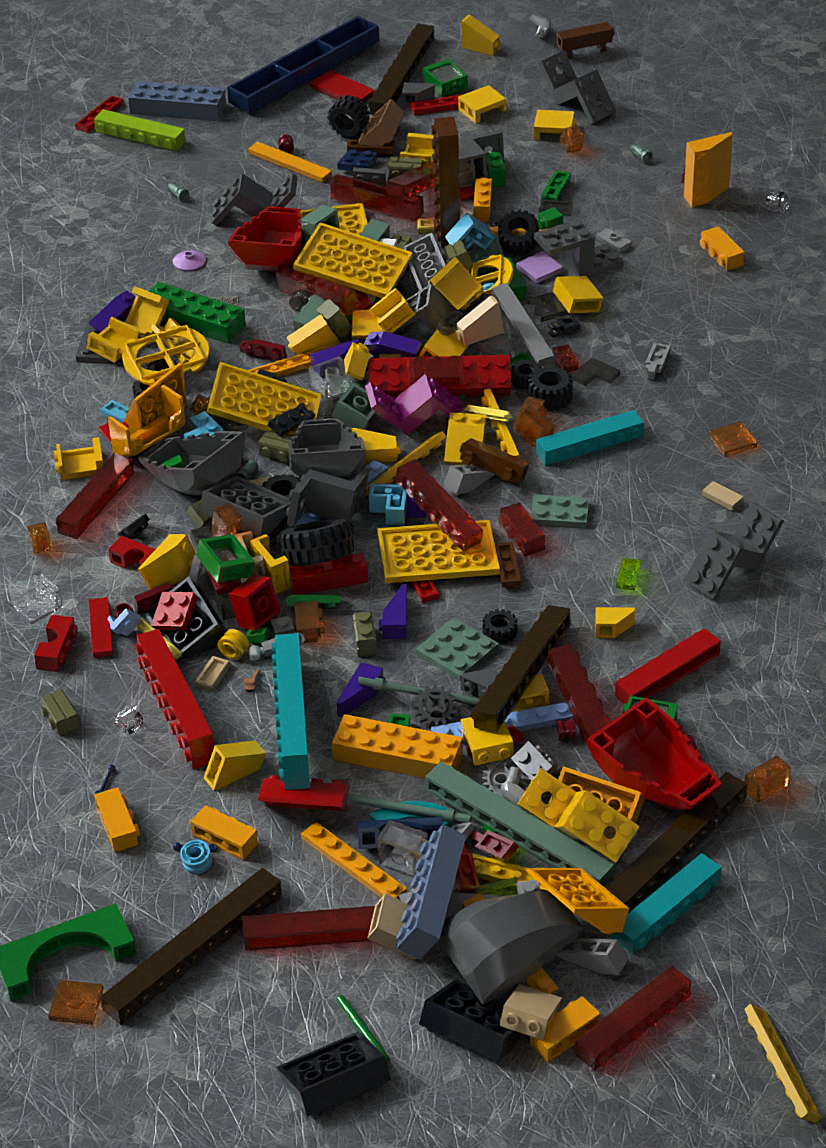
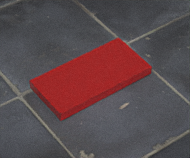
M332 70L327 71L310 82L311 88L335 99H339V97L348 95V97L353 95L354 98L358 97L360 101H366L373 96L375 91Z

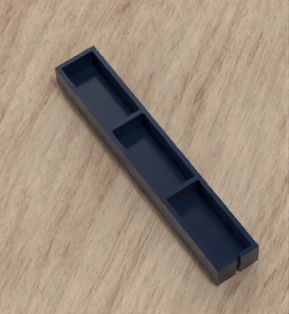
M360 16L352 18L228 86V103L248 114L254 112L379 42V26L370 21L368 22Z

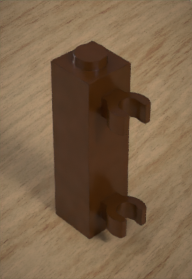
M608 22L558 31L557 46L561 51L565 50L568 59L573 57L572 50L596 45L597 48H600V52L606 51V43L613 42L614 28Z
M472 438L463 442L460 447V460L464 464L475 465L501 476V479L507 482L512 481L519 484L526 477L530 462Z

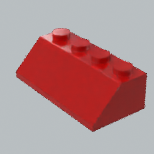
M363 553L318 564L289 566L290 585L293 595L308 594L368 582L367 563Z
M270 775V778L263 779L258 801L264 806L347 812L349 786L344 784L343 780H332V783H323L324 779L311 778L310 788L285 790L284 782H280V776Z

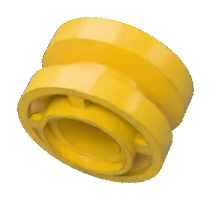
M229 629L218 641V648L225 657L231 660H239L249 648V641L242 632L236 629Z

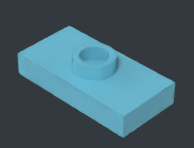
M111 400L100 409V413L106 417L111 416L120 423H123L129 408Z

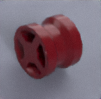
M283 134L278 138L279 150L288 154L293 152V138L290 135Z
M568 719V721L557 720L558 740H563L566 737L575 739L574 719Z

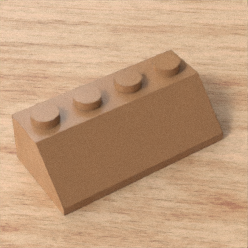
M392 99L370 117L369 123L365 127L358 143L370 146L389 144L397 133V129L400 126L399 123L403 120L404 111Z

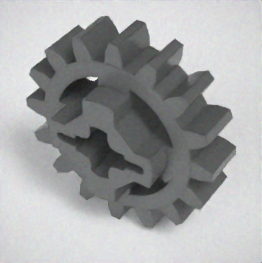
M434 684L433 689L426 686L425 692L419 691V696H415L413 709L417 710L415 717H421L420 723L426 721V727H429L431 724L438 726V724L445 725L446 721L448 723L452 722V717L456 716L457 712L455 710L458 704L454 703L455 696L450 697L451 690L445 692L444 686L437 689L436 684ZM422 702L424 703V706L426 707V710H425V711L423 710Z

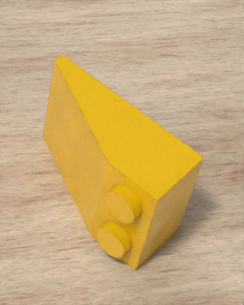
M450 413L444 464L467 465L460 460V447L463 442L470 438L482 443L485 442L486 415Z
M169 534L138 568L148 590L165 583L170 585L182 582L190 575L196 552L187 534Z

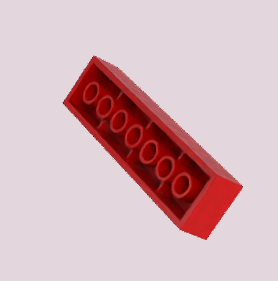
M510 355L369 358L368 360L369 382L375 386H380L384 393L391 395L394 399L425 374L430 378H435L439 385L446 387L454 397H459V395H466V397L484 396V389L491 388L494 396H511Z
M159 628L136 635L137 644H134L139 656L137 658L138 667L140 670H144V679L146 682H150L151 693L157 696V705L159 709L163 708V716L166 722H170L169 728L172 735L176 734L177 736L176 742L179 749H183L185 762H189L192 769L207 765L214 749L213 733Z

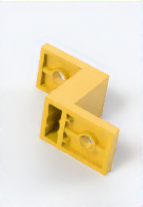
M542 768L539 769L517 805L538 817L547 825L556 828L568 837L580 839L614 863H617L640 827L588 791L576 792ZM544 792H549L552 795L551 803L544 804L542 802L541 795ZM607 826L612 827L615 831L614 837L611 839L604 836V829Z

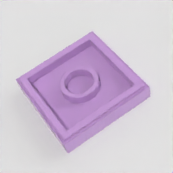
M544 251L516 263L517 269L536 284L563 272V266Z

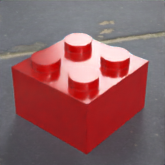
M253 575L229 593L238 626L241 628L256 631L281 611L270 577Z

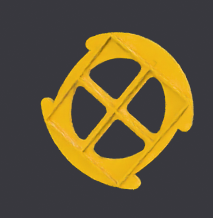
M491 255L489 258L474 262L471 267L466 268L468 271H471L472 276L480 284L498 279L491 288L483 291L487 294H492L491 290L493 287L505 283L509 285L513 277V267L510 261L502 257V255ZM481 267H494L499 270L477 277V270Z
M187 325L171 326L170 330L155 333L137 340L128 339L122 353L123 365L132 378L151 386L155 383V380L161 378L175 366L171 358L175 354L195 350L192 359L183 364V372L191 370L193 373L201 370L209 358V345L202 334L188 328ZM182 338L190 341V343L167 349L163 339ZM151 342L157 343L160 352L136 358L144 346ZM159 359H165L169 366L168 369L161 371H151L141 367L142 364Z

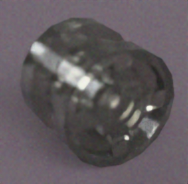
M298 291L295 296L289 299V304L293 310L301 312L302 307L308 303L310 297L306 292Z

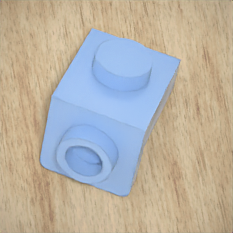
M125 609L118 618L112 616L107 618L111 624L110 628L115 633H121L126 636L142 620L139 614Z

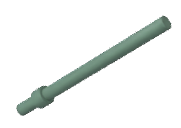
M359 676L358 679L359 685L370 686L380 691L381 689L414 695H418L420 690L425 692V688L387 682L377 677L371 679ZM450 693V697H456L455 702L474 706L478 703V698Z
M354 794L348 795V802L430 817H443L444 821L452 823L454 821L471 822V815L456 813L452 809H446L445 811Z

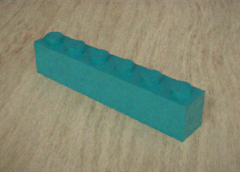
M635 410L538 438L536 439V454L545 466L642 437L644 434V422Z
M701 853L627 915L623 932H613V939L618 940L620 945L631 954H634L639 949H643L648 941L654 936H659L667 925L673 924L679 915L687 912L692 904L698 899H703L710 889L720 884L722 867Z

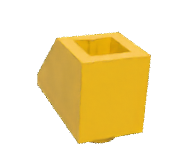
M596 607V638H616L635 624L634 607Z

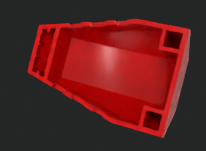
M266 207L258 213V217L253 216L251 222L246 221L243 223V227L239 226L235 229L228 240L231 253L248 270L283 273L296 261L301 253L300 209Z
M647 697L587 739V745L593 758L614 783L639 791L645 799L667 809L690 810L722 786L721 781L709 765L703 762L698 750H694L686 734L683 735L680 731L678 723Z

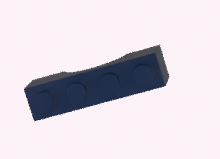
M443 817L358 821V849L380 848L395 842H414L422 845L425 841H429L434 830L438 831L443 825Z

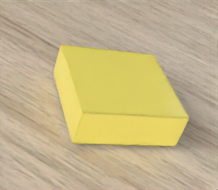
M433 218L417 219L418 233H434Z

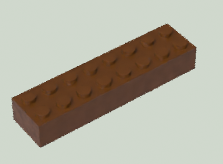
M454 116L434 118V125H431L433 135L432 149L434 150V154H432L434 168H432L433 178H435V182H433V190L435 192L433 196L435 205L434 219H436L434 230L437 242H440L441 248L448 246L445 236L460 220L459 138Z

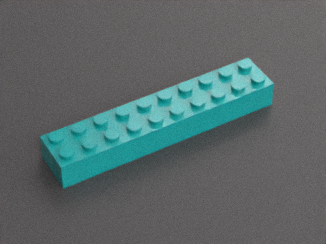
M299 633L275 635V643H271L280 782H284L285 790L310 788Z

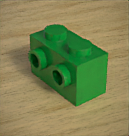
M486 153L487 179H492V187L505 186V167L501 153Z

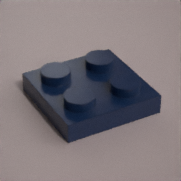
M349 150L337 163V167L339 170H353L354 168L370 169L378 159V154L369 150L363 152Z

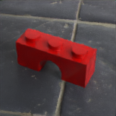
M121 536L108 549L110 563L124 569L136 562H139L141 566L156 550L124 536Z
M50 616L46 626L48 642H39L34 654L36 669L60 671L62 664L66 662L67 652L71 650L73 637L77 636L78 627L75 625L74 617Z

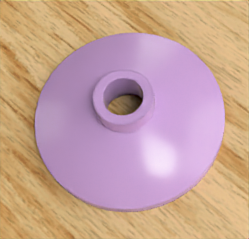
M195 250L180 252L173 259V265L181 271H195L202 268L206 263L205 255Z

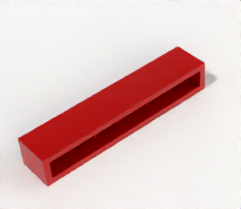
M705 628L694 633L686 640L679 642L676 646L664 651L655 659H651L645 665L615 682V697L623 704H628L630 696L641 698L653 697L719 656L721 640Z

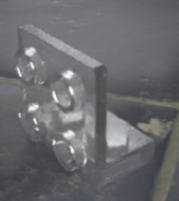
M40 571L32 574L34 589L10 602V606L31 625L63 608L60 590Z

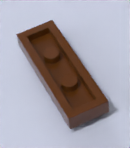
M348 140L347 151L357 150V152L369 150L384 155L394 154L395 141H391L389 144L385 143L383 146L360 145L358 143L359 140Z
M513 542L496 543L495 548L500 567L502 588L521 586Z

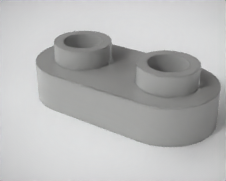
M194 555L189 577L200 587L201 579H198L199 572H203L204 565L197 555Z

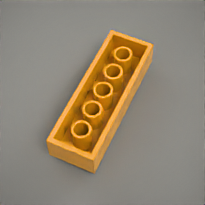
M344 714L332 741L333 760L425 778L440 761L457 770L463 755L462 737Z

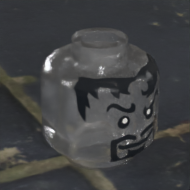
M770 191L764 198V204L768 211L781 213L788 208L789 197L782 191Z
M129 704L125 705L114 715L113 725L123 735L125 733L128 735L133 734L143 725V712L136 705L134 707Z

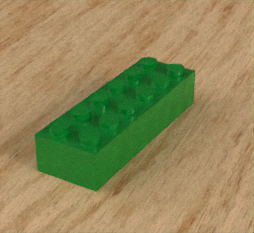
M157 282L149 290V292L169 300L161 320L162 323L166 324L168 319L172 318L180 326L187 325L188 328L196 330L205 337L227 344L246 325L244 309L161 282Z

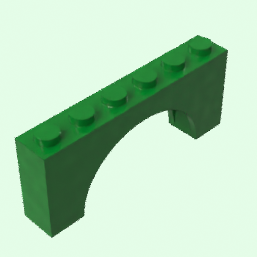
M116 903L0 945V979L10 1002L32 994L30 979L33 971L43 959L60 949L80 945L93 946L109 953L115 962L136 955L134 939Z

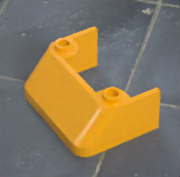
M162 385L161 390L165 414L131 435L129 428L109 416L108 423L114 456L120 460L135 456L182 428L185 423L182 396L167 386Z

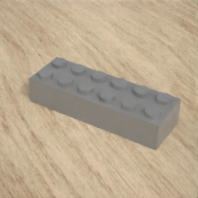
M432 233L402 247L404 250L413 252L409 266L419 291L432 284L430 280L446 265L441 249Z

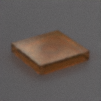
M741 421L708 430V436L724 457L757 447V441Z
M59 980L48 1015L49 1020L93 1025L100 1003V996L104 989L103 984Z

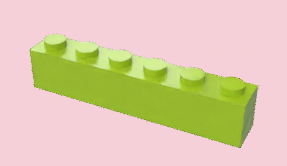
M102 110L94 118L97 133L173 151H178L186 142L184 128L107 110Z

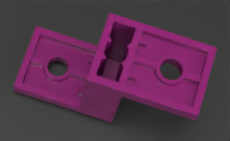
M426 374L396 399L384 393L380 386H375L371 382L365 386L371 409L406 435L410 434L438 410L450 417V413H465L462 409L460 398L454 397L446 387H441L435 378H430Z

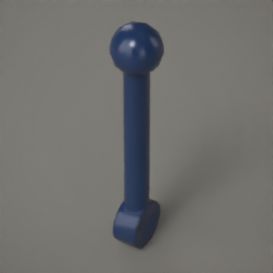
M114 765L108 766L107 775L100 789L95 794L103 792L112 772L116 770Z
M178 842L173 844V849L176 851L183 847ZM216 844L209 845L211 853L217 851Z

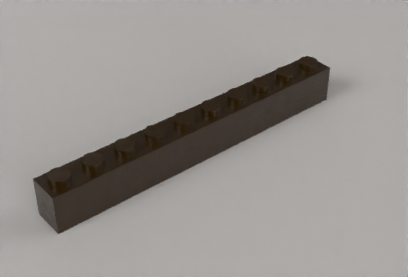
M417 23L415 28L412 29L406 43L403 44L401 51L398 52L396 59L393 60L391 67L388 68L387 74L383 76L382 82L379 83L377 90L374 91L372 98L368 101L371 115H374L391 99L395 103L398 101L403 91L404 82L408 83L435 39L434 26Z
M548 605L541 612L540 617L533 623L531 630L526 633L525 638L519 643L516 651L511 654L510 659L504 664L501 672L496 675L493 683L488 686L484 696H481L479 703L476 707H473L471 718L474 720V728L495 732L500 729L571 626L570 608Z
M726 771L719 778L722 783L721 788L694 808L686 810L606 888L629 908L628 914L636 905L641 904L645 896L649 892H653L663 879L668 878L671 871L676 866H680L684 858L689 853H693L697 845L701 841H705L714 828L717 829L721 825L722 820L733 813L737 805L742 804L746 800V782Z
M262 867L100 996L102 1010L120 1025L126 1020L131 1019L137 1011L147 1006L153 998L164 992L177 979L182 978L189 969L198 965L204 957L214 952L225 940H229L235 932L245 927L251 919L261 914L271 903L276 902L282 895L281 881Z

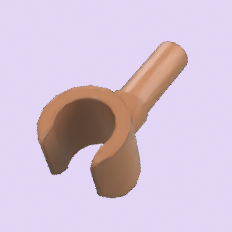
M260 669L256 670L252 678H244L245 690H256V681L261 673Z

